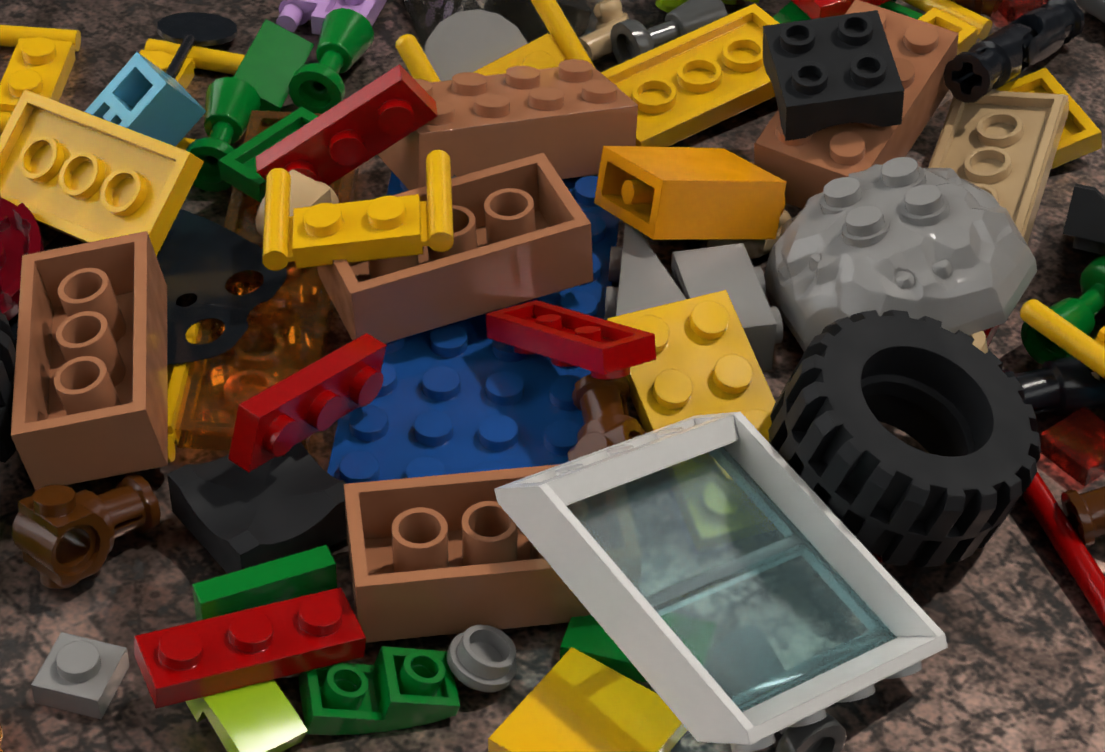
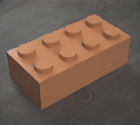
M854 0L845 14L878 10L904 88L902 124L886 127L867 123L841 124L822 129L806 138L785 141L779 110H777L754 143V165L786 181L785 203L803 209L807 200L823 192V188L828 182L837 178L848 177L850 173L864 171L875 164L883 165L893 158L906 157L949 91L944 81V70L946 64L957 55L959 33L860 0Z
M578 59L564 60L559 63V67L536 69L530 66H514L508 68L504 74L488 76L473 72H463L454 75L452 80L431 83L426 80L415 79L436 101L438 117L385 149L378 156L409 190L426 186V157L433 150H443L448 153L451 160V177L454 175L459 177L543 152L561 179L599 174L603 146H635L638 104L593 67L591 63Z
M544 152L451 179L454 244L448 251L437 252L429 246L423 247L424 254L349 263L346 259L333 260L332 265L317 266L319 278L352 341L368 333L384 344L398 339L592 282L591 222ZM423 186L392 196L419 194L420 201H427V187Z
M147 231L22 255L11 438L35 491L49 485H70L168 466L167 284Z
M560 464L344 484L347 545L355 616L366 636V643L458 634L465 632L471 626L480 624L489 625L497 629L569 623L571 617L591 615L497 503L494 488ZM623 485L567 505L569 510L638 589L640 558Z

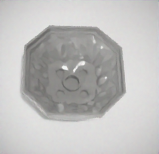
M897 157L885 162L883 165L875 164L864 171L850 173L848 177L834 179L824 186L823 192L810 197L804 208L795 217L782 225L780 238L773 245L764 277L766 296L773 306L778 307L782 320L805 352L813 338L821 334L827 325L838 319L850 318L853 314L876 310L879 316H882L884 312L889 310L907 311L909 318L917 320L927 316L941 321V327L954 334L960 330L968 336L995 327L1007 321L1037 273V266L1034 255L1013 222L1007 208L1001 207L989 192L965 179L959 178L951 168H922L918 166L917 161L913 158Z

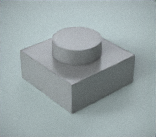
M61 632L31 684L34 702L102 719L130 667L127 648Z

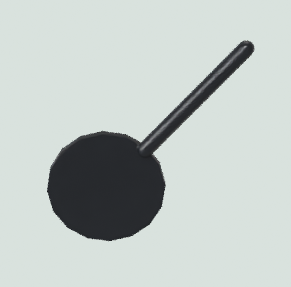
M200 12L176 13L163 17L157 22V34L165 40L181 44L165 73L175 79L193 46H213L230 42L237 37V25L232 20L223 16Z

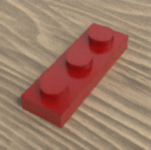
M399 64L256 156L257 173L266 180L267 174L274 168H283L288 172L293 169L329 186L438 117L436 101Z
M534 300L485 314L487 338L513 346L514 352L518 354H539L551 358V363L556 366H577L590 370L591 376L596 379L622 378L630 374V367L656 360L655 334L542 301Z
M365 333L238 405L228 459L247 472H251L272 458L285 455L294 445L314 433L327 430L336 420L356 408L370 404L378 395L384 378L381 369L387 345L370 334Z
M339 587L134 636V656L157 709L362 658L365 655L366 636L342 588Z

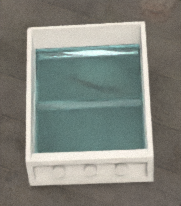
M741 412L692 416L494 488L497 503L697 742L730 744L732 752H753L767 748L776 741L774 733L786 727H801L819 722L826 717L825 708L835 703L852 702L867 698L875 693V683L883 679H895L915 674L922 670V660L948 648L945 633Z

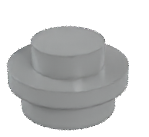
M480 624L469 627L465 632L460 633L452 640L447 650L446 660L451 672L465 686L483 692L503 690L511 683L517 670L515 659L516 647L513 641L504 632L489 625Z

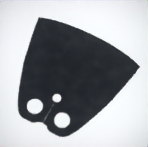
M180 209L157 255V260L167 284V365L209 359L229 351L247 331L249 326L247 316L250 311L260 303L267 302L273 298L287 279V270L285 268L273 271L263 265V248L211 220ZM60 233L44 248V251L83 244L84 242ZM247 270L257 271L264 276L262 285L250 293L234 295L228 293L225 289L227 281L239 272ZM182 295H197L196 302L190 306L180 307L176 304L177 299ZM18 314L8 321L16 345ZM217 319L225 325L223 334L210 343L193 344L186 339L185 334L187 330L201 320Z

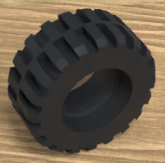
M876 310L853 314L850 318L838 319L827 325L821 334L813 338L773 407L770 415L772 425L768 430L769 443L869 552L882 556V563L904 566L911 560L915 562L917 568L942 566L945 561L947 563L959 562L972 556L976 549L983 548L1031 484L1037 473L1036 463L1040 459L1041 452L1040 436L1036 432L1038 430L1037 418L1032 404H1024V389L1016 377H1007L1002 371L1003 362L990 350L986 354L972 344L975 339L960 330L954 334L942 328V322L927 316L917 320L909 318L907 311L899 310L886 311L882 316H879ZM880 422L905 432L921 444L927 452L916 449L901 441Z

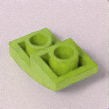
M274 679L185 701L197 722L208 718L227 752H282L302 742L308 732L299 715Z

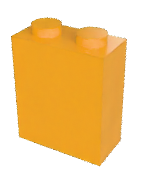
M603 146L594 203L653 240L776 239L779 220L785 208L784 193L787 182L724 148Z

